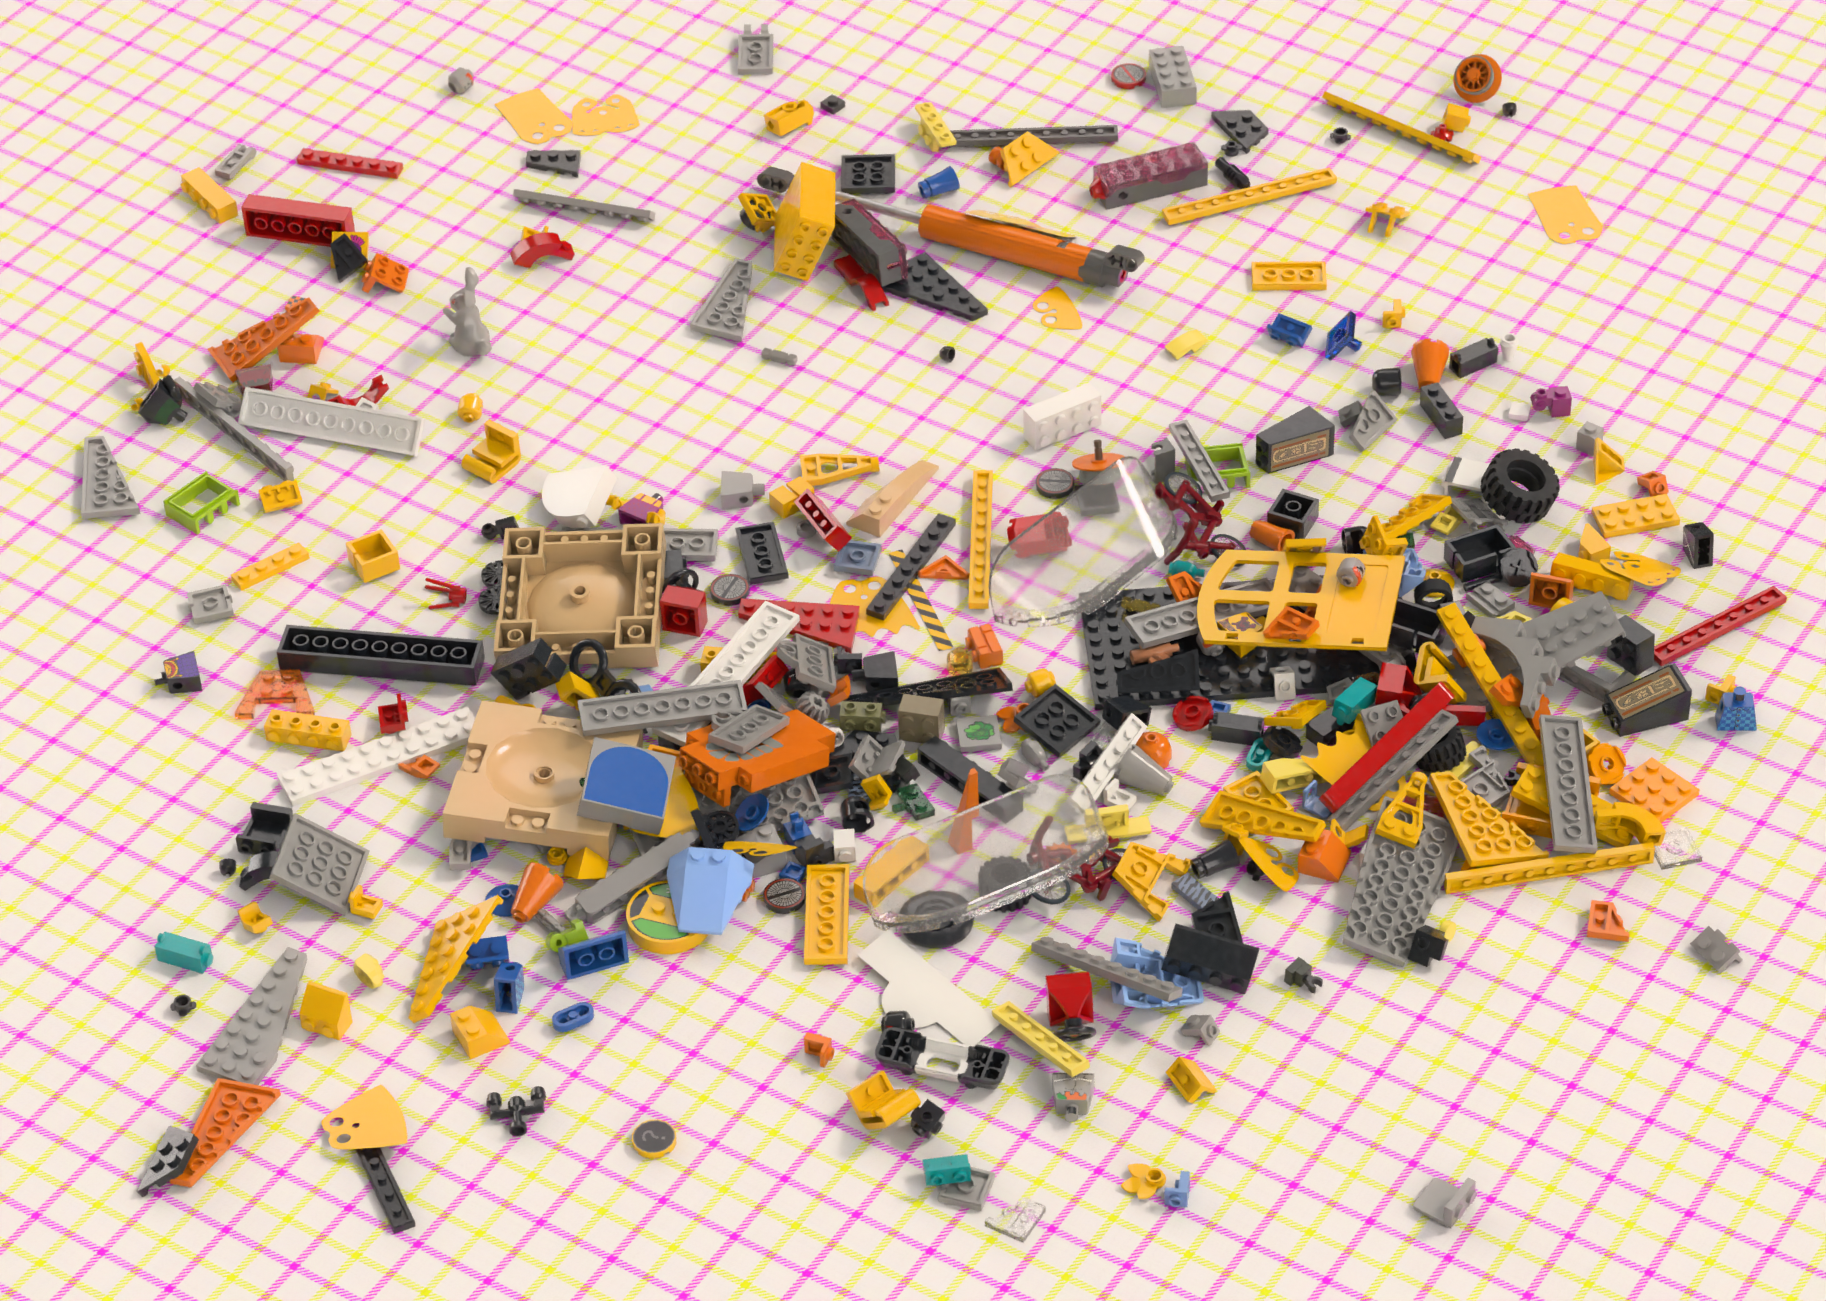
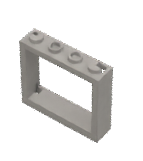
M1574 665L1571 668L1565 666L1560 669L1558 679L1604 703L1605 694L1633 682L1639 675L1634 676L1625 670L1610 684Z

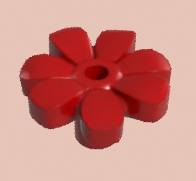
M1440 124L1435 128V131H1431V135L1451 142L1454 132L1447 129L1446 124Z

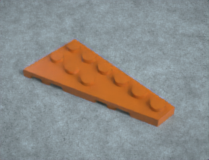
M308 297L289 307L287 312L281 315L277 313L273 315V319L267 322L263 320L238 333L236 338L230 341L226 339L222 341V345L216 348L212 346L207 350L228 378L235 382V370L255 366L267 354L318 314L320 310Z
M217 1078L191 1132L199 1141L183 1174L175 1179H171L170 1184L192 1187L281 1096L280 1089Z

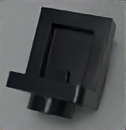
M838 646V654H834V666H838V674H852L853 669H863L862 653L842 654V646Z

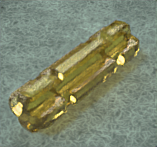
M1126 596L1123 597L1121 602L1122 608H1132L1133 611L1138 612L1161 607L1156 603L1150 604L1148 601L1139 599L1132 600L1131 597Z

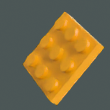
M1651 757L1610 787L1609 794L1620 802L1642 807L1652 813L1662 823L1699 796L1700 789Z

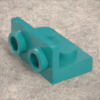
M967 1154L922 1159L926 1186L971 1181V1166Z

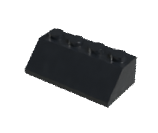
M1175 923L1161 970L1245 994L1251 980L1259 948Z

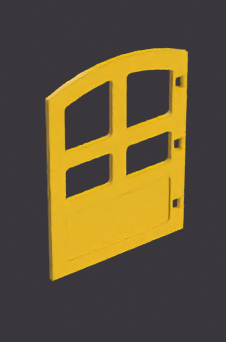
M1225 550L1207 573L1199 592L1197 620L1204 644L1387 651L1405 556ZM1345 558H1358L1365 565V575L1361 583L1356 587L1344 586L1337 579V570ZM1236 564L1278 565L1274 587L1270 592L1219 590V588ZM1296 566L1326 567L1319 593L1289 592ZM1215 604L1269 605L1264 630L1286 606L1317 607L1314 619L1319 621L1320 627L1308 640H1301V642L1289 641L1290 639H1267L1264 637L1263 631H1220L1215 620ZM1227 637H1238V639H1227ZM1352 642H1364V644H1352Z

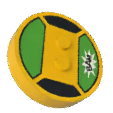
M668 880L655 882L643 887L634 894L627 905L626 919L629 935L638 946L649 952L657 954L682 953L698 946L708 936V934L678 931Z

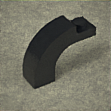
M279 851L263 852L252 856L249 867H245L240 874L239 887L246 891L257 883L270 879L269 876Z

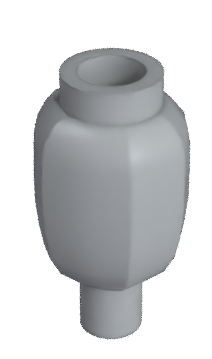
M1030 738L1025 739L1021 743V751L1024 757L1032 765L1039 766L1042 771L1048 770L1050 766L1046 762V753L1041 745Z

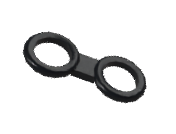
M587 638L579 641L573 647L569 657L570 671L593 685L602 697L614 696L623 687L628 688L631 693L641 692L638 685L632 680L623 678L616 680L607 669V652L597 640ZM591 647L598 654L599 666L592 677L585 678L579 671L578 659L585 648Z

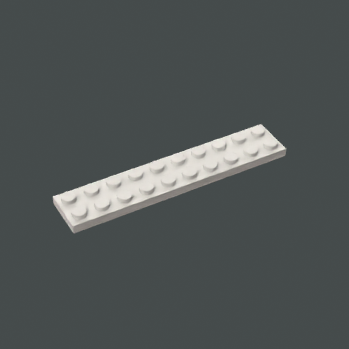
M245 387L238 423L244 426L417 456L425 419Z
M765 601L690 686L741 680L743 686L800 621L799 615ZM712 720L653 727L652 730L653 734L683 747L686 744L687 732L705 727Z
M465 707L412 726L406 730L398 731L277 775L278 781L291 805L294 807L399 769L398 764L403 763L407 765L416 762V758L423 755L432 757L467 744L475 717L469 707Z

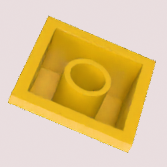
M309 981L299 1012L301 1027L309 1032L341 1040L352 1024L348 993Z
M467 1006L450 1013L452 1031L470 1060L510 1044L509 1038L492 1012Z

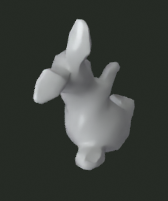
M467 267L465 270V287L454 293L449 299L450 306L456 313L448 308H444L443 313L456 325L455 332L450 335L449 343L461 355L473 357L478 354L481 356L487 355L492 350L489 331L481 322L479 309L475 305V287L479 282V278L471 267Z

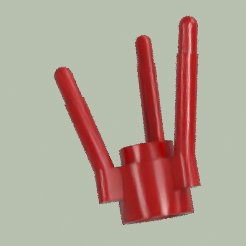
M431 578L425 579V581L443 586L425 585L426 589L449 593V600H452L450 603L431 605L428 607L430 610L459 607L460 603L465 604L467 588H461V586L451 585Z

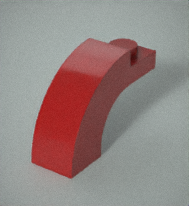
M550 232L531 235L519 242L510 252L513 263L526 268H531L532 264L543 256L553 255L572 260L575 255L570 243L560 241L557 233Z

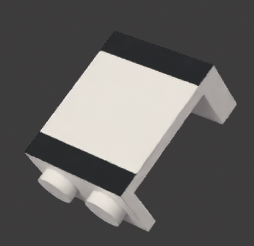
M1454 457L1452 464H1448L1447 476H1443L1441 487L1444 488V495L1448 496L1451 486L1481 492V478L1489 464ZM1482 496V501H1483L1486 505H1488V502H1487V501L1485 502V500H1484V498H1483V496Z

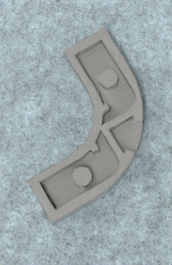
M452 839L449 847V870H471V852L480 842Z

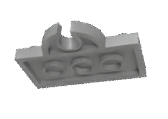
M795 633L792 641L783 640L779 643L776 654L784 663L795 668L796 679L803 684L816 686L824 692L829 691L833 693L837 686L832 647Z
M757 704L746 711L720 710L718 715H712L711 727L714 731L708 734V742L716 744L718 747L732 750L734 753L744 754L789 725L790 717Z

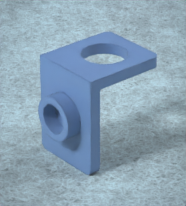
M1313 780L1303 790L1302 808L1323 819H1327L1332 813L1318 799L1320 796L1317 795V781Z

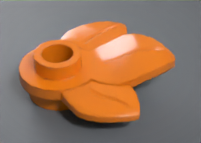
M1021 703L1017 707L1008 706L996 713L999 718L1005 720L1003 724L1004 732L1014 733L1019 729L1023 730L1013 720L1015 715L1029 705L1028 703Z

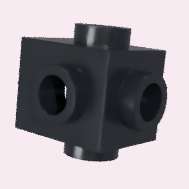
M927 1099L921 1107L915 1108L910 1115L913 1132L920 1137L925 1136L928 1139L932 1134L937 1135L943 1127L942 1122L945 1119V1111Z

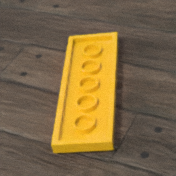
M1528 764L1512 790L1511 796L1549 814L1545 771ZM1591 794L1593 815H1595L1596 810L1612 809L1613 804ZM1622 829L1595 830L1596 838L1615 847L1629 846L1634 838L1633 834Z
M849 864L807 865L804 965L848 964Z

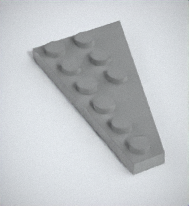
M738 258L734 259L690 323V330L742 342L752 275V262Z
M85 437L81 501L82 519L140 514L139 506L129 490L128 484L111 453L105 437Z

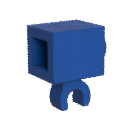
M798 812L790 814V822L783 824L784 839L788 845L794 846L795 841L812 834L803 817L799 818Z

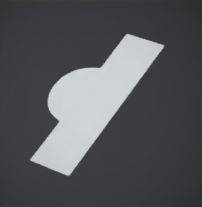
M889 930L858 954L862 960L889 981L882 995V1007L885 1014L889 1011H907L910 1017L914 1018L915 1028H923L937 1022L961 1043L973 1047L1001 1024Z

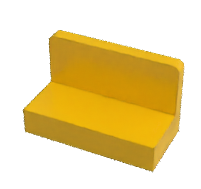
M1179 1056L1166 1071V1074L1187 1102L1194 1103L1203 1091L1213 1094L1217 1091L1195 1061Z

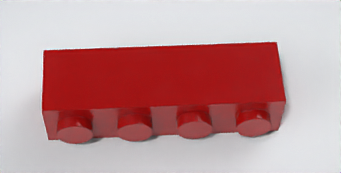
M808 488L794 501L823 539L838 552L852 539L824 502Z

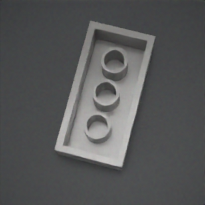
M1184 46L1149 50V69L1161 108L1197 104V86Z

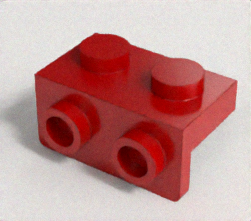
M401 693L396 694L397 704L378 706L381 734H393L397 731L406 730L405 722H409L406 699H401Z

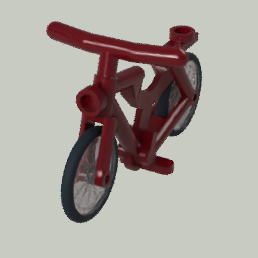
M1169 473L1164 479V485L1161 482L1157 483L1155 496L1158 499L1163 498L1170 511L1181 509L1190 518L1189 523L1184 522L1182 524L1185 533L1176 548L1164 559L1165 565L1173 562L1181 555L1184 549L1196 551L1200 560L1207 558L1209 555H1214L1218 559L1225 550H1246L1245 546L1238 539L1227 534L1215 535L1211 541H1208L1214 528L1222 524L1223 520L1220 512L1224 507L1223 500H1218L1211 507L1202 498V490L1199 484L1192 477L1184 473ZM1187 504H1190L1197 512H1194ZM1199 522H1201V525L1207 527L1198 541L1194 531ZM1236 564L1234 567H1239L1244 564Z
M1046 817L1038 829L1030 847V852L1026 857L1029 866L1038 865V869L1031 872L1027 878L1026 884L1030 894L1040 902L1052 905L1060 904L1066 901L1070 895V885L1065 878L1067 877L1080 884L1085 893L1095 892L1098 888L1099 892L1096 897L1099 901H1103L1112 884L1111 880H1116L1112 874L1126 851L1123 848L1109 850L1110 848L1118 847L1120 840L1118 838L1113 839L1109 835L1104 837L1100 843H1094L1089 851L1091 858L1087 860L1073 858L1071 850L1068 849L1045 851L1042 846V840L1053 823L1052 817ZM1052 859H1060L1064 864L1080 868L1082 876ZM1099 861L1102 862L1104 870L1093 875L1091 867L1097 865Z

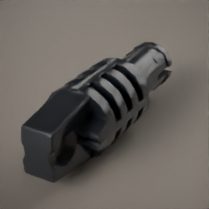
M1219 157L1215 161V166L1223 172V176L1233 186L1239 189L1250 187L1249 178L1237 166L1229 164L1223 157Z

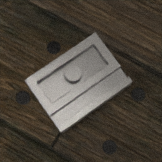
M1489 581L1473 589V592L1466 593V599L1488 617H1500L1515 608V602Z

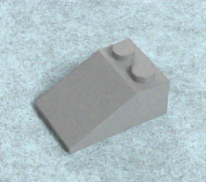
M773 823L756 827L735 840L782 844ZM734 849L732 851L742 852L743 849ZM749 849L748 852L739 854H744L747 860L754 863V878L782 871L787 864L786 851L765 856H753L749 852L756 849ZM757 851V852H754V854H765V853H767V851Z

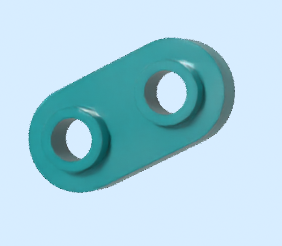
M1258 738L1254 741L1246 757V766L1253 772L1262 771L1263 762L1270 761L1273 752L1264 744L1263 738Z

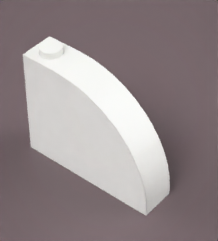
M607 465L550 473L547 475L543 486V504L547 511L565 527L576 529L596 526L617 477Z

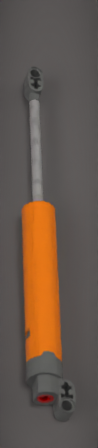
M767 167L757 176V182L762 188L783 193L788 190L794 174L783 169ZM835 190V202L853 205L857 208L918 224V232L922 238L1099 287H1104L1107 284L1119 288L1126 281L1128 272H1134L1145 260L1144 254L1140 250L1123 245H1116L1109 252H1104L932 204L927 205L923 209L922 214Z

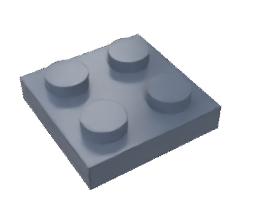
M850 540L838 552L834 563V571L873 576L882 550L881 544Z

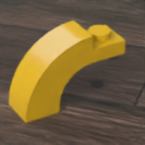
M1614 802L1612 809L1596 810L1594 815L1595 830L1622 829L1633 834L1640 844L1653 842L1654 846H1661L1666 834L1662 823L1652 813L1634 804Z

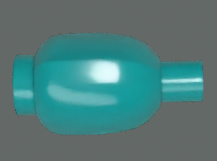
M1176 560L1169 564L1168 574H1172V576L1186 571L1193 579L1196 576L1204 578L1205 570L1198 569L1191 562Z

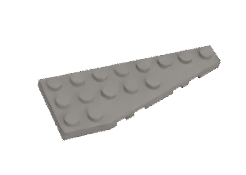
M290 947L285 950L196 1064L198 1072L214 1078L259 1085L277 1061L279 1046L281 1047L282 1036L287 1028L294 1005L293 1000L295 995H297L298 984L307 963L306 953Z

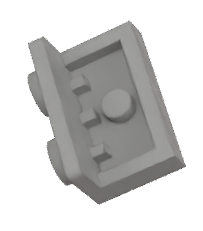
M1009 757L1002 763L997 775L1007 781L1005 783L1006 786L1015 791L1018 790L1025 795L1027 792L1035 795L1039 787L1024 778L1030 766Z
M1710 926L1690 943L1720 974L1735 959L1739 963L1743 960L1738 955L1741 951L1732 942L1728 945L1724 941L1727 937L1719 929L1714 931Z

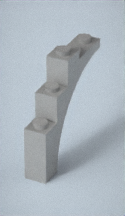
M1476 616L1471 627L1473 633L1484 641L1486 647L1504 653L1521 668L1524 686L1520 707L1525 718H1533L1536 710L1539 709L1540 699L1546 691V685L1554 686L1556 678L1560 675V667L1557 665L1555 658L1543 656V648L1538 639L1526 638L1527 631L1521 620Z

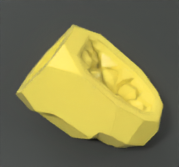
M366 953L356 959L353 967L358 979L372 989L382 986L384 975L378 960Z

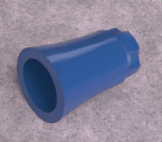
M951 166L925 178L924 181L918 182V188L923 198L934 197L945 192L959 190L960 188L958 177Z

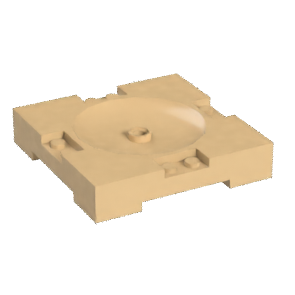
M663 523L623 524V530L545 532V527L505 528L498 620H496L493 651L495 661L500 655L538 638H542L552 649L545 667L553 653H556L569 665V657L573 647L579 641L589 638L597 640L605 648L608 656V668L658 667L661 634L660 599L664 585L666 539ZM591 647L585 648L579 656L578 664H597L599 666L598 654Z
M482 700L467 741L465 757L460 771L457 770L442 813L444 838L485 843L486 838L565 848L567 849V855H573L587 847L609 861L617 835L618 824L577 816L594 737L643 748V729L583 736L581 720L542 715V709Z

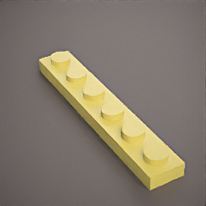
M1010 1001L992 1010V1016L1003 1026L1071 1077L1090 1068L1088 1059Z

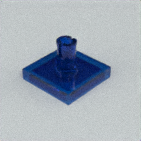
M1349 311L1327 333L1325 358L1330 361L1346 346L1354 350V352L1359 351L1362 346V342L1354 338L1356 314L1352 311Z

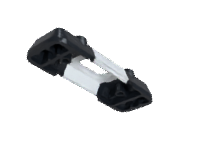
M896 1027L887 1028L882 1032L875 1049V1057L883 1067L900 1070L906 1076L915 1073L962 1083L969 1089L976 1087L996 1089L1004 1078L1010 1060L1009 1054L1002 1049L978 1044L973 1047L925 1037L920 1032ZM931 1058L954 1061L959 1065V1068L956 1072H949L927 1067L926 1063Z

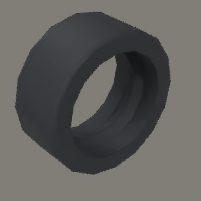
M1432 578L1424 580L1416 586L1414 601L1415 604L1438 610L1440 609V604L1453 602V594L1449 583L1442 579ZM1438 592L1444 594V597L1434 602L1422 600L1430 593Z

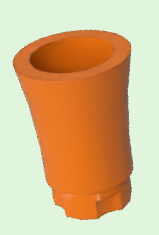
M1262 520L1254 521L1249 532L1252 538L1274 551H1282L1286 539H1295L1293 530L1281 528Z

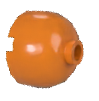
M1144 732L1135 745L1165 769L1172 759V748L1169 740L1158 732Z

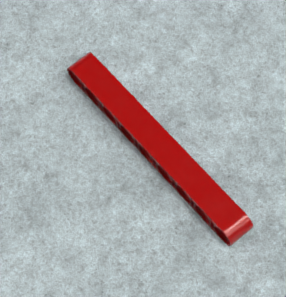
M1440 681L1318 798L1321 803L1334 814L1445 707L1455 695Z

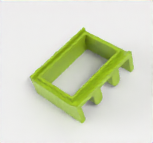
M1243 443L1204 446L1212 462L1239 459L1241 468L1217 470L1222 479L1226 478L1228 488L1235 486V477H1244L1246 488H1250L1251 472L1247 464ZM1185 458L1188 476L1192 477L1196 482L1199 481ZM1190 483L1191 487L1196 491V488Z
M207 471L163 501L166 516L197 535L200 534L199 520L204 518V521L209 524L214 521L213 510L218 508L223 514L227 513V501L236 506L240 505L238 490H234L212 477ZM206 489H210L219 495L193 514L182 508V506Z

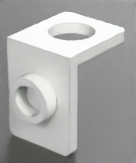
M1290 666L1270 668V672L1274 676L1275 699L1277 701L1295 699V674Z

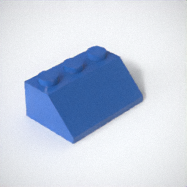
M618 930L558 948L560 964L567 980L629 963L625 930Z

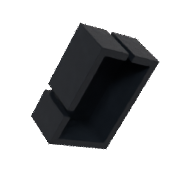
M1496 524L1446 540L1444 544V560L1451 569H1454V573L1459 580L1464 583L1495 573L1502 555L1509 549L1516 547L1500 526Z
M1397 598L1388 643L1411 651L1414 648L1416 649L1415 652L1419 653L1421 645L1425 642H1433L1439 648L1447 635V631L1436 615L1437 610Z
M538 638L498 656L490 673L518 700L529 695L530 692L534 693L559 682L567 664L556 653H553L545 667L552 649L542 638Z

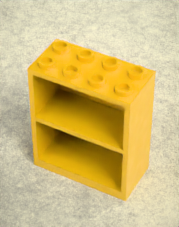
M804 162L800 163L775 215L773 271L805 281L809 280L835 228V172Z

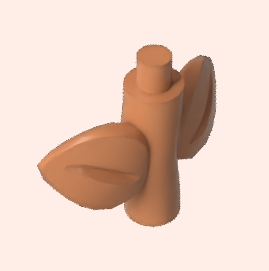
M1170 642L1144 649L1139 645L1140 649L1130 651V659L1133 665L1146 662L1153 663L1170 658L1174 652H1179L1180 649L1178 643L1171 645Z

